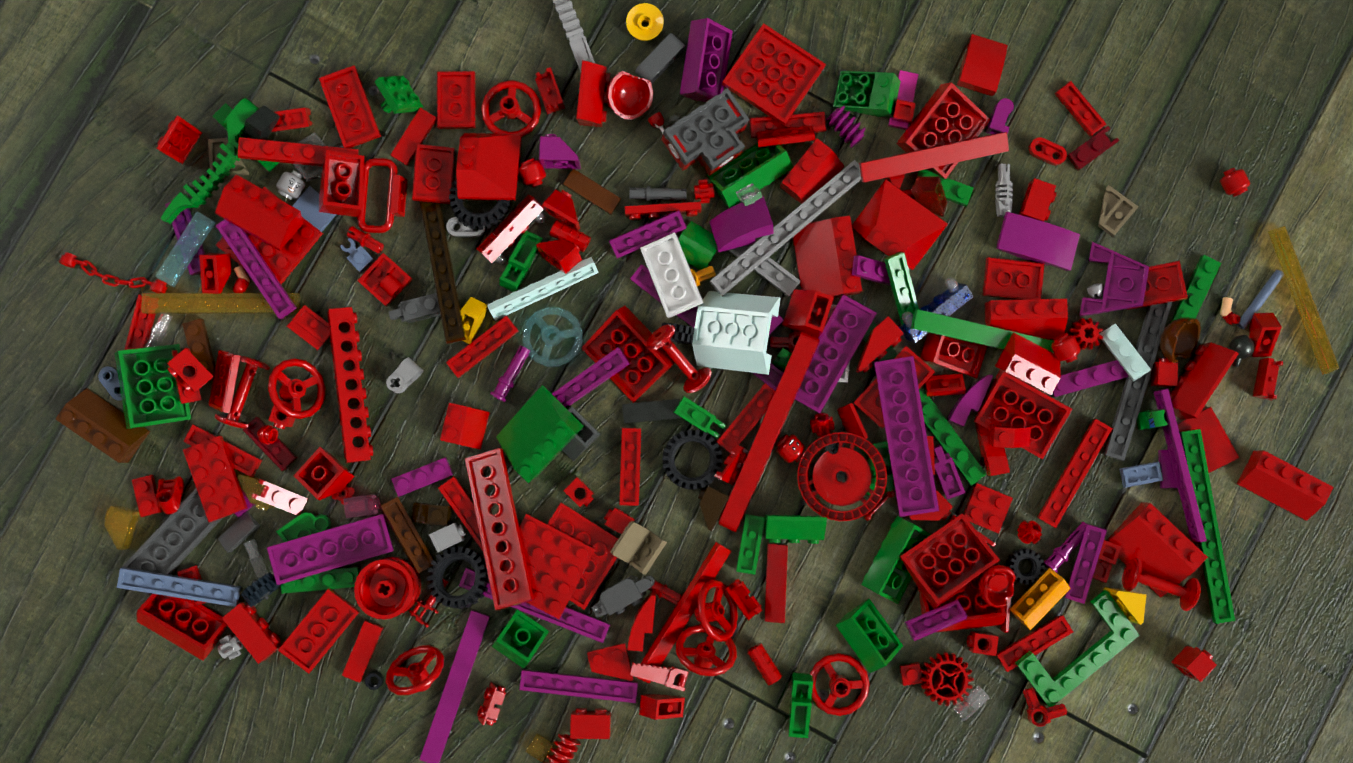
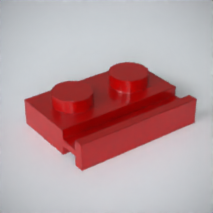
M305 305L287 325L288 329L317 351L330 337L329 323Z

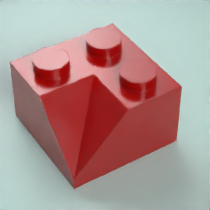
M319 447L293 475L317 500H322L342 491L355 477L331 453L322 447Z

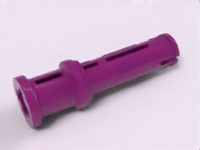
M521 345L519 346L503 377L498 378L499 382L490 395L503 402L506 401L505 397L509 390L514 387L513 382L531 352L529 349Z
M1082 521L1060 547L1054 548L1052 555L1047 560H1043L1042 564L1047 569L1051 568L1057 573V569L1061 564L1069 560L1068 555L1082 541L1087 523Z

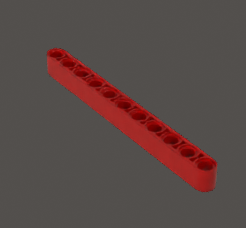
M803 331L801 332L718 525L737 532L818 347L819 338Z

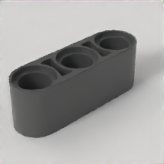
M670 33L637 67L635 73L640 78L650 80L651 84H653L682 54L686 45L673 33Z

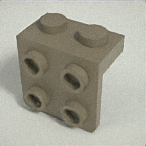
M631 521L614 544L611 554L629 563L639 572L646 575L667 542L652 531Z

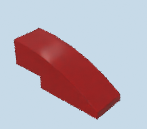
M975 422L981 456L984 457L987 476L1010 473L1005 448L990 445V430Z
M652 590L637 611L630 630L627 650L643 652L645 633L653 632L656 590Z

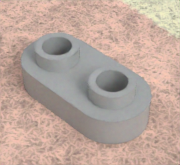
M457 217L449 219L446 225L447 231L454 237H480L486 229L483 226V230L474 231L470 228L469 224L466 227L462 221L459 222ZM455 225H460L458 231L454 230Z

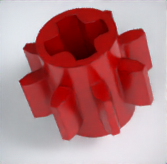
M707 179L698 180V185H694L695 200L700 199L701 204L710 203V198H714L713 183L708 184Z
M818 413L815 415V420H810L812 433H816L820 437L830 434V430L835 429L833 417H829L826 413Z
M1024 520L1018 525L1017 535L1023 543L1029 544L1032 542L1036 544L1041 539L1042 529L1037 522L1029 521L1027 523Z

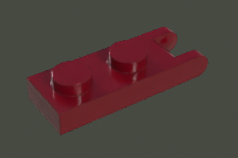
M1109 126L1067 155L1077 171L1120 141L1118 138H1115L1111 142L1105 133L1111 129Z

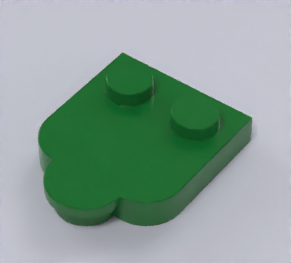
M305 512L276 532L283 542L329 530L331 520L326 515L315 516L312 513Z

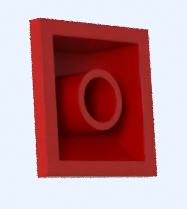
M555 190L542 204L545 212L579 231L580 225L571 195L564 190L561 192Z

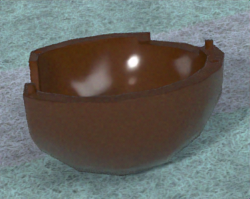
M1190 317L1180 318L1164 328L1160 336V347L1167 360L1175 363L1178 362L1175 357L1185 359L1192 357L1201 331L1198 319Z

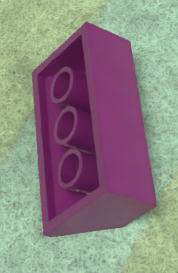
M709 18L691 21L680 95L691 100L707 102L724 91L722 82L727 72L732 30Z

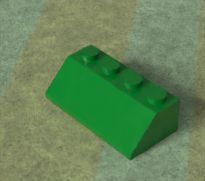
M757 143L709 176L707 174L706 176L713 183V187L722 201L731 208L747 197L754 195L758 190L771 184L777 178L787 174V172L793 169V165L787 151L781 145L758 147Z
M897 516L886 538L883 540L880 550L874 557L868 573L864 576L861 585L899 604L912 579L900 556L931 534Z

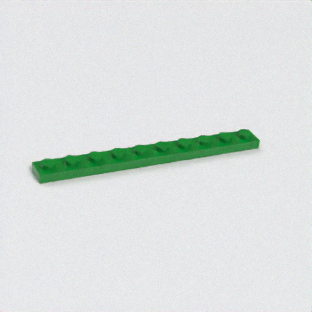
M872 321L870 327L868 328L866 334L862 339L865 344L867 343L871 330H873L877 326L874 321ZM890 345L886 349L888 353L880 360L877 359V361L892 360L898 354ZM921 387L919 392L925 426L945 453L949 452L956 468L968 484L972 486L987 475L932 399L926 396L923 387Z
M1201 429L1182 431L1179 433L1207 541L1199 543V548L1208 557L1202 564L1212 620L1215 624L1235 621Z

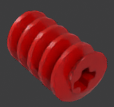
M558 734L561 741H554L557 749L550 748L553 756L547 754L546 757L549 762L543 761V763H570L569 759L574 757L573 752L578 750L576 745H581V742L578 739H570L568 734Z

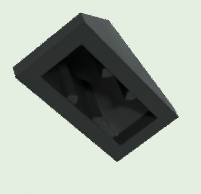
M263 105L245 120L244 137L266 140L281 116L266 105Z

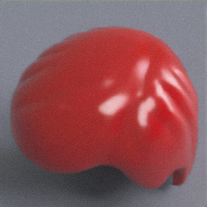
M994 565L980 576L978 581L979 593L986 604L995 608L1007 605L1006 601L1014 594L1015 573L1008 566Z

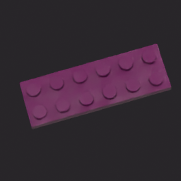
M845 295L841 297L822 334L819 336L820 342L795 397L796 401L819 414L821 413L874 320L876 312Z
M384 514L267 547L277 585L394 551Z

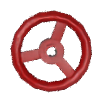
M514 80L500 82L493 86L485 95L481 107L483 121L491 132L495 134H516L521 136V138L532 132L538 124L541 115L540 100L535 91L525 83ZM503 89H508V96L503 97L500 101L499 106L501 110L490 115L489 106L493 97ZM516 89H520L528 94L533 102L534 112L532 118L521 111L516 99ZM504 117L508 119L517 117L527 126L519 131L508 132L501 130L494 123Z
M293 358L284 360L274 367L269 376L268 391L271 401L278 411L291 418L303 419L311 417L320 410L325 400L326 387L322 375L315 366L305 360ZM297 366L310 372L313 377L303 382L299 379L290 380L282 371L287 367ZM277 380L282 383L279 395L285 401H292V410L279 399L276 390ZM317 384L318 393L314 405L308 410L301 411L300 398L305 395L306 388Z
M709 580L703 584L699 592L695 617L697 621L701 622L702 628L709 637L718 642H725L733 636L737 628V607L725 590L728 587L720 580ZM711 588H716L713 601L705 603L708 591ZM723 594L730 606V623L723 616L725 612L721 604ZM717 621L726 632L718 634L713 630L709 622Z
M701 624L689 627L680 633L676 641V654L680 662L689 671L702 676H716L724 674L733 667L737 658V651L732 638L725 641L729 649V657L724 662L715 655L714 640L709 636L697 648L683 647L685 640L692 634L706 633ZM711 625L718 634L725 633L723 630ZM686 656L694 657V664Z
M431 645L418 646L402 653L391 663L386 673L385 683L389 691L397 695H411L427 690L439 677L444 667V656L440 649ZM427 653L421 662L412 663L408 668L399 667L411 656ZM435 657L436 665L432 673L429 674L426 668ZM394 676L408 677L413 686L399 687L395 685L393 681Z
M840 653L827 655L819 660L810 672L813 678L811 699L819 709L827 714L837 716L851 714L862 706L868 696L870 683L867 671L858 660L850 655ZM841 661L850 664L860 674L861 680L848 681L844 676L837 675L831 662ZM823 667L831 678L829 681L831 692L825 702L821 700L816 690L817 675ZM839 683H842L840 688L836 687ZM861 688L860 695L851 705L842 708L832 707L837 697H846L851 689Z

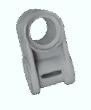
M407 357L388 377L386 381L388 389L395 393H403L419 378L423 369L410 357ZM395 381H398V383L400 384L399 387L395 386Z

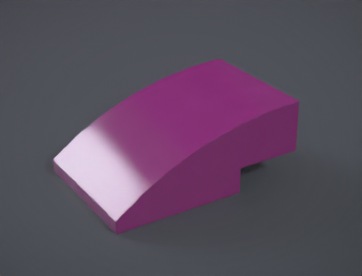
M764 196L739 203L709 221L718 252L756 243L755 238L774 234L773 222Z

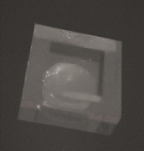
M753 183L736 192L738 199L745 206L753 204L762 198L761 191Z

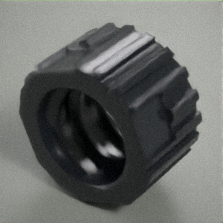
M373 671L365 678V684L370 690H376L384 683L383 674L379 671ZM373 676L378 678V684L376 685L371 682V677Z

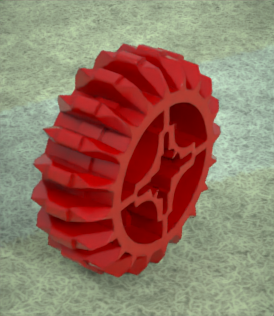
M944 652L943 658L937 653L936 660L933 657H929V660L932 662L930 665L927 662L924 663L927 670L921 669V673L925 674V676L920 677V681L925 682L921 685V688L927 689L924 694L930 696V700L933 702L937 699L938 705H941L944 701L945 705L949 706L950 700L954 705H957L956 699L964 701L962 695L968 696L969 693L966 689H972L973 687L968 684V682L973 681V677L968 676L972 673V670L966 669L969 664L963 662V658L960 656L956 658L954 653L949 657L948 653ZM943 664H953V665H956L957 667L954 668V669L951 668L950 670L945 671V670L941 667V665H943ZM936 670L938 677L934 681L935 684L932 685V676ZM943 674H945V675H947L948 677H950V678H949V679H950V680H949V683H950V684H948V683H946L945 681H943V680H944V679H943V677H944ZM959 674H960V675H961V681H960V684H959V686H958V688H957V686H956V684H955V681H956V679L959 677ZM945 687L952 691L949 694L936 692L938 689L942 690Z

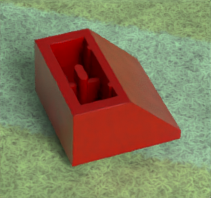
M793 290L782 326L799 332L803 331L819 338L824 330L834 297L816 290Z

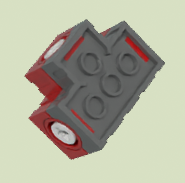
M727 88L721 94L707 101L703 106L701 105L692 111L688 116L674 123L673 126L665 129L661 140L682 171L699 161L710 176L740 156L745 146L738 139L737 133L745 130L750 119Z

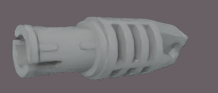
M1006 164L998 165V181L995 184L997 217H1004L1005 212L1011 213L1013 183L1010 181V164H1007V166Z

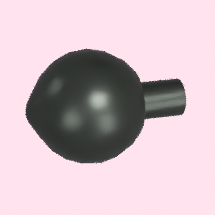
M1247 335L1237 336L1229 344V349L1239 353L1232 363L1233 366L1239 367L1242 359L1251 356L1254 352V343Z

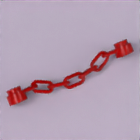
M65 252L59 260L60 264L70 268H75V265L79 264L82 270L89 276L96 275L102 278V282L106 285L116 287L121 284L128 285L130 288L149 285V290L161 295H165L167 291V283L158 279L155 282L147 281L144 277H138L128 281L120 280L118 277L109 274L102 275L97 272L96 267L90 261L77 260V256ZM88 263L94 270L89 272L84 266H87ZM107 277L113 278L116 284L106 282L105 280H108ZM141 280L143 284L134 285L132 281Z

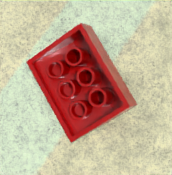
M952 82L941 84L896 144L908 153L977 138L991 119ZM958 162L929 169L941 178L946 179Z
M850 216L809 223L793 237L801 290H816L834 298L842 297L843 295L860 294L862 292L860 277L852 275L854 256L857 255Z
M626 306L616 310L581 347L595 363L619 347L630 364L610 379L633 403L675 364L662 347L652 351L647 349V341L652 333Z
M999 370L974 422L991 430V425L1031 427L1030 447L1021 448L1043 459L1071 413L1072 408L1005 371Z
M1141 502L1106 540L1121 546L1118 559L1125 565L1130 560L1138 558L1142 562L1141 573H1147L1176 584L1181 583L1195 572L1208 558L1159 510L1147 502ZM1149 587L1160 598L1167 594V592Z
M963 513L900 556L922 595L933 609L938 608L979 579L987 569L997 565L1000 561Z
M977 579L939 606L941 607L958 599L967 615V619L937 632L1003 625L1007 616L1005 607L995 608L986 604L979 593V579ZM919 590L921 613L924 614L934 610Z

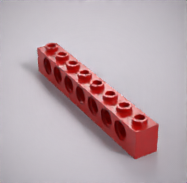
M352 307L328 309L327 316L345 464L371 460L370 456H373L372 444L369 445L368 437H371L370 425L367 426L366 424L369 412L368 407H364L363 400L366 399L365 387L362 388L361 380H364V371L359 367V361H362L361 350H357V342L360 341L359 332L355 331L354 325L357 323V314L353 312ZM346 324L349 327V331L347 333L341 332L339 325ZM349 343L351 351H343L341 344ZM346 361L351 362L354 367L353 370H345L343 363ZM346 381H354L356 388L354 390L347 389ZM350 399L358 402L357 409H351L348 406ZM352 418H357L360 421L359 428H353L350 425ZM355 437H359L363 441L362 446L359 448L355 447L352 443Z

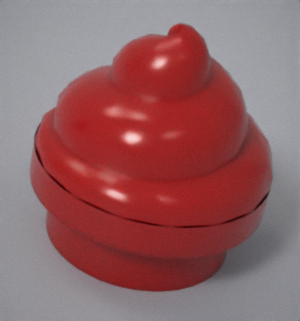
M266 425L258 430L257 436L261 443L268 445L277 440L278 431L273 426Z

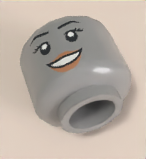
M294 170L291 173L284 172L276 184L277 189H279L278 193L289 200L298 198L305 187V182L302 180L303 176Z

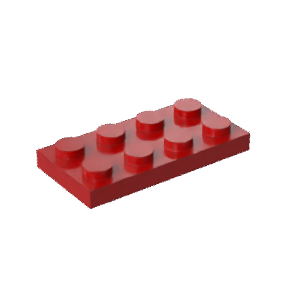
M355 65L319 78L344 148H352L381 137Z
M905 346L894 359L914 356L920 389L935 371ZM876 378L854 401V404L883 429L885 425Z
M222 436L183 449L208 522L219 520L248 508Z
M328 588L278 651L309 674L360 611L331 588Z

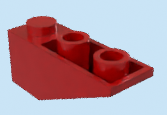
M889 316L871 330L856 369L857 373L868 371L873 366L871 362L874 359L880 360L888 353L886 349L890 345L895 347L902 341L900 337L904 333Z

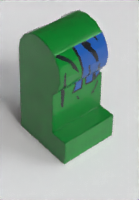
M1165 409L1139 412L1137 417L1138 430L1168 425L1164 419Z

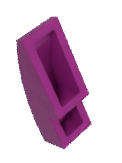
M989 374L982 377L965 391V394H962L948 415L947 421L949 423L963 427L970 411L979 412L992 380V375Z

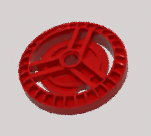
M835 432L817 439L807 448L799 463L797 480L803 499L813 511L830 520L851 521L868 514L880 502L887 484V470L882 455L870 441L854 433ZM839 443L836 454H831L827 451L820 456L813 469V479L809 481V469L815 455L825 446ZM843 443H850V448L843 447ZM855 445L869 455L875 466L876 484L874 490L870 488L872 478L870 466L867 460L854 450ZM839 471L847 474L845 482L838 480L837 474ZM813 483H814V486H815V489H816V491H814V492L812 491L811 486H810V485L813 484ZM867 492L871 494L868 500L864 498ZM819 494L825 501L838 506L851 505L859 500L864 504L850 510H837L823 504L815 495Z

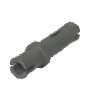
M630 187L629 199L686 201L687 191L686 188Z

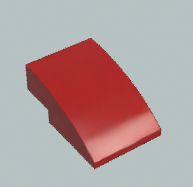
M971 34L960 69L961 72L957 86L993 96L999 85L1008 45Z

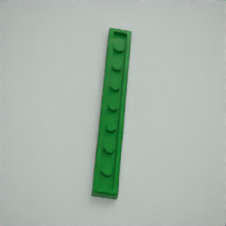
M918 309L914 310L911 329L1002 350H1004L1013 334V331ZM1014 332L1053 353L1051 345L1054 341Z

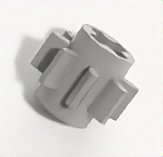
M230 634L219 640L221 644L217 649L224 659L228 657L231 660L241 655L239 650L243 648V644L236 636L232 637Z

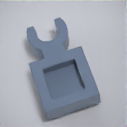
M348 238L351 247L346 248L343 245L340 247L344 252L350 253L347 259L362 273L375 260L362 246L356 248V242Z

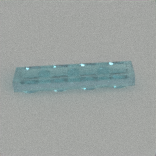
M197 211L155 276L170 286L175 287L216 222Z

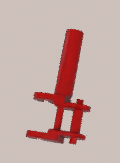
M443 578V585L446 587L448 581ZM430 595L426 604H423L422 600H416L418 604L413 611L409 610L410 616H415L416 621L428 628L429 624L422 620V616L427 609L433 610L434 613L438 614L439 611L433 607L436 598ZM420 606H422L424 609L421 612V614L418 615L416 612L418 611Z

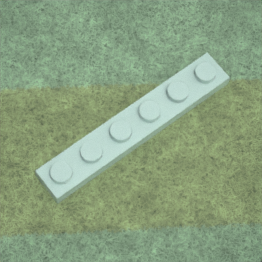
M592 257L580 261L566 274L559 271L521 290L488 304L487 307L496 321L599 272Z

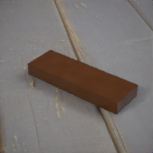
M574 168L563 183L565 187L612 215L621 201L620 197Z

